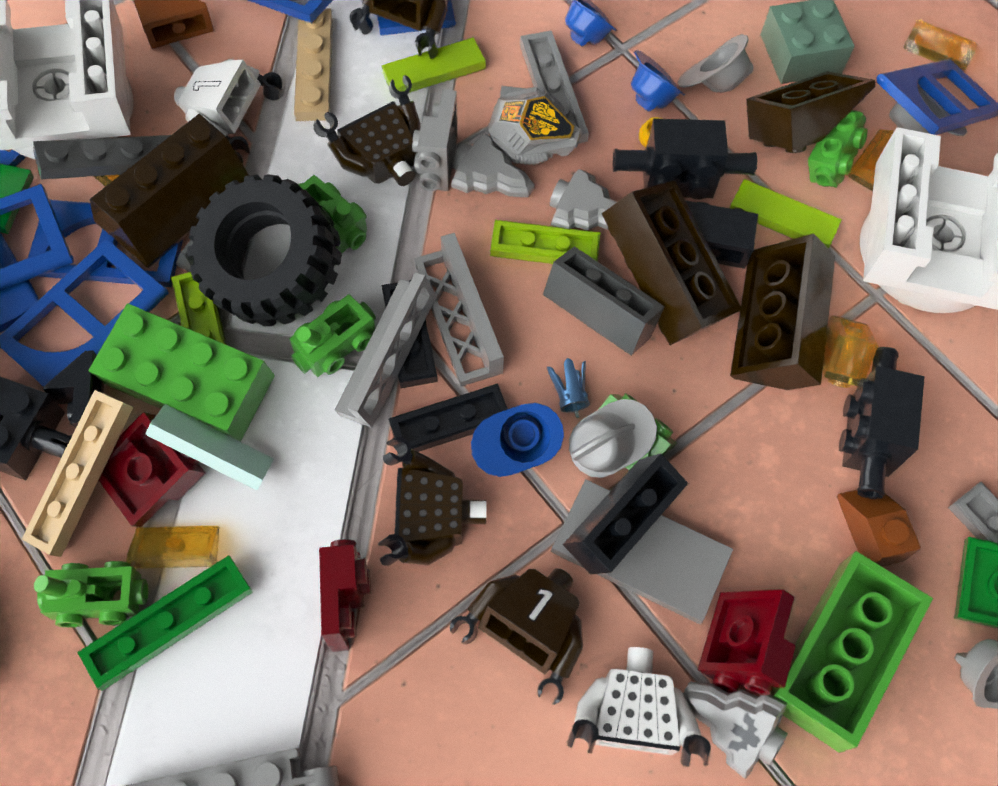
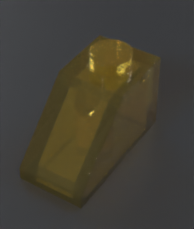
M831 315L823 363L824 377L828 378V382L842 388H850V385L858 386L861 378L866 379L878 348V343L868 324Z

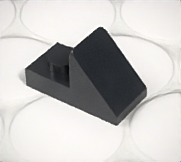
M93 350L84 351L43 388V391L48 393L57 404H68V420L75 428L94 390L104 393V383L88 371L97 356Z

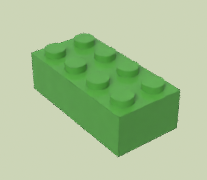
M128 303L88 370L107 386L160 409L167 404L240 442L275 377V374L265 361Z
M855 551L839 564L795 643L796 647L785 688L772 687L771 695L787 703L783 716L839 753L857 748L933 598L859 552Z

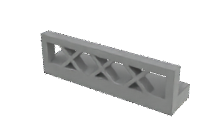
M455 233L441 236V251L414 258V264L417 272L426 276L431 287L437 288L435 291L437 296L431 310L460 387L503 374L504 356ZM444 262L447 272L442 281L427 274L425 267ZM443 291L458 297L459 302L453 311L439 305L438 300ZM461 310H463L465 316L459 314ZM444 316L449 318L447 323L445 322ZM455 321L470 328L471 332L465 342L450 335L449 331ZM473 340L475 341L477 347L471 345ZM455 347L461 349V351L459 352V354L457 353ZM468 352L480 357L484 368L465 373L461 362Z
M415 272L410 282L403 279L399 280L335 408V412L339 416L371 428L373 427L437 295L425 275Z

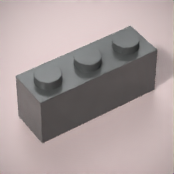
M575 246L553 262L543 292L545 297L631 356L651 338L665 306Z

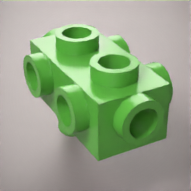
M852 110L825 138L816 143L808 158L810 182L824 187L831 186L837 188L838 184L844 180L845 175L850 173L854 157L858 154V149L863 148L867 139L868 130L864 128L866 117L862 112Z
M316 175L311 176L304 183L298 184L322 206L334 221V228L339 232L341 241L340 245L336 246V248L341 253L345 252L349 247L355 250L364 243L367 236V217L358 204L354 202L350 204L341 196L338 189L332 183H324Z
M350 294L340 301L332 302L326 307L323 314L311 323L308 322L301 325L294 335L289 338L294 351L291 355L292 360L303 373L311 370L317 378L324 372L328 375L334 374L343 366L345 362L344 357L354 349L357 352L365 350L375 330V314L365 302L359 304Z
M123 561L106 562L104 568H89V566L80 563L63 564L61 570H45V575H40L34 582V590L38 592L37 603L41 609L40 613L52 620H56L55 625L58 627H81L83 619L99 618V624L120 625L126 621V616L138 614L139 605H145L148 600L147 580L141 579L142 575L130 563ZM121 590L120 600L113 601L114 594Z

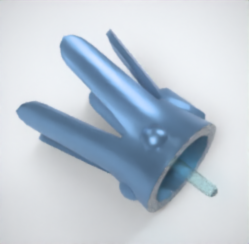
M567 358L564 361L566 389L554 369L547 367V370L559 395L560 411L574 412L575 417L579 418L578 411L590 405L588 394L585 391L586 361L582 362L580 377V372L575 370L573 361Z

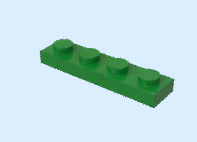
M228 555L77 653L96 688L104 691L253 593L233 559Z

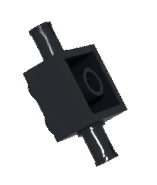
M653 119L645 150L614 149L612 168L613 172H643L644 188L675 180L683 197L699 200L714 197L720 178L724 174L754 176L757 169L756 152L728 153L725 120Z
M891 347L874 349L872 354V372L866 379L861 378L857 390L853 395L849 394L843 407V416L848 417L847 429L843 430L839 441V451L844 452L842 466L860 470L857 494L868 499H881L885 496V478L889 477L912 456L919 446L925 376L896 370L899 352Z
M0 377V471L26 481L42 452L62 458L72 435L55 430L65 412L48 393Z

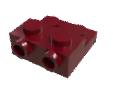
M143 412L119 436L98 480L132 527H142L169 499L179 500L206 473L199 465V461L145 434L156 416Z
M342 539L331 542L329 547H319L321 636L332 652L349 650V638L356 637L355 612H351V608L364 607V594H371L370 570L367 569L365 557L360 558V553L356 551V541Z
M784 589L720 592L697 670L713 680L712 684L727 693L738 691L739 686H744L747 690L760 695H770L772 687L785 688L796 645L785 639L784 636L795 597Z

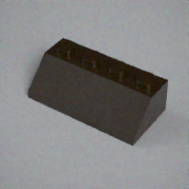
M198 114L90 198L93 220L141 263L150 268L189 235L192 226H197L199 219L196 218V215L201 207L207 208L211 203L209 198L216 191L221 194L226 190V184L234 180L243 183L244 177L250 175L227 137L201 114Z
M675 180L633 191L601 213L608 225L610 234L614 237L625 258V263L631 270L641 291L665 306L658 325L669 345L688 338L742 310Z
M815 234L753 250L745 275L741 302L742 310L739 315L730 374L732 378L783 390L821 385L835 256Z

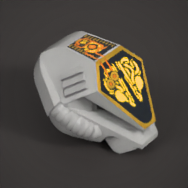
M538 86L510 92L498 98L488 125L490 137L499 149L505 152L514 164L524 163V165L543 163L552 158L554 153L560 156H567L578 146L582 130L564 115V107L561 106L562 104L552 94H549V92L541 91V89H538Z

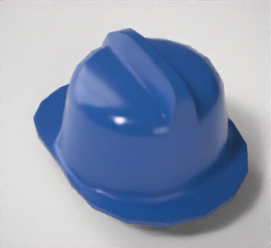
M572 0L565 17V24L571 30V39L580 46H584L588 42L597 45L612 30L617 31L605 14L591 0Z
M639 50L634 51L639 65L631 81V88L636 93V101L641 107L647 111H651L655 107L664 109L679 94L685 96L661 66Z
M538 403L522 404L501 411L484 419L475 429L471 441L472 456L478 467L490 475L503 477L522 472L551 460L561 449L564 439L563 424L553 410L548 406Z

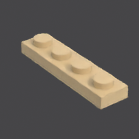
M331 8L325 9L312 23L298 19L294 103L296 121H316V119L326 121L324 115L326 112H330L333 26Z
M94 390L21 540L48 555L62 557L131 414L133 406Z

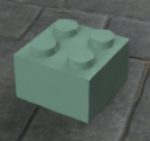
M807 0L770 6L760 34L781 84L801 81L827 71L842 74L855 47L834 0Z

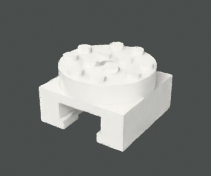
M0 0V151L13 149L23 156L35 159L33 141L118 138L119 136L131 135L130 118L133 112L134 99L126 76L123 28L113 0H65V13L68 24L22 29L12 28L11 8L7 0Z
M896 127L876 162L871 211L861 228L860 251L865 264L863 281L878 284L900 303L926 312L955 313L970 309L976 305L998 310V152L994 156L993 170L989 176L940 167L941 136Z

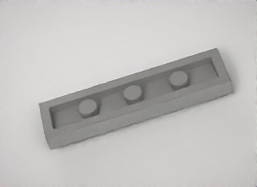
M552 30L520 36V48L533 86H538V89L549 92V94H552L562 104L561 106L564 107V115L582 130L579 143L588 142L589 132Z

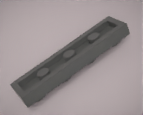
M171 135L33 141V153L41 179L120 175Z

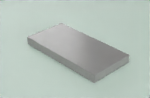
M585 479L552 546V553L583 567L562 544L609 494L610 490ZM661 515L611 573L597 575L695 623L701 624L733 549Z

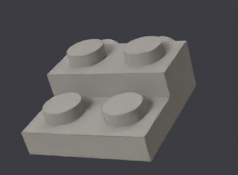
M442 89L440 104L434 103L432 117L423 116L421 129L415 130L413 134L412 151L416 152L414 171L416 174H420V187L427 191L449 190L452 161L458 137L456 90Z

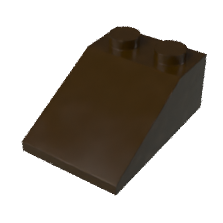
M827 71L747 98L749 139L763 142V145L766 147L777 146L784 148L787 153L805 151L808 145L817 143L825 138L875 88V80Z

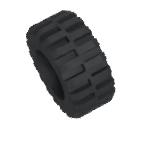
M255 174L244 177L243 183L234 180L226 184L224 192L220 194L216 191L209 198L211 203L206 209L201 207L196 215V218L199 219L196 227L192 226L189 239L193 241V246H188L187 254L188 260L194 263V265L190 266V272L193 280L199 283V290L217 306L251 324L257 322L262 326H274L276 320L282 324L294 322L296 319L295 314L297 313L306 316L313 311L311 305L316 300L322 303L328 295L324 291L328 283L334 285L338 273L333 269L334 265L341 264L342 253L336 248V246L340 245L341 241L339 232L334 228V221L306 190H303L296 182L290 179L282 180L278 175L271 174L264 175L262 179ZM277 224L289 225L291 243L283 262L273 272L264 277L245 280L241 263L243 252L251 238L266 227Z

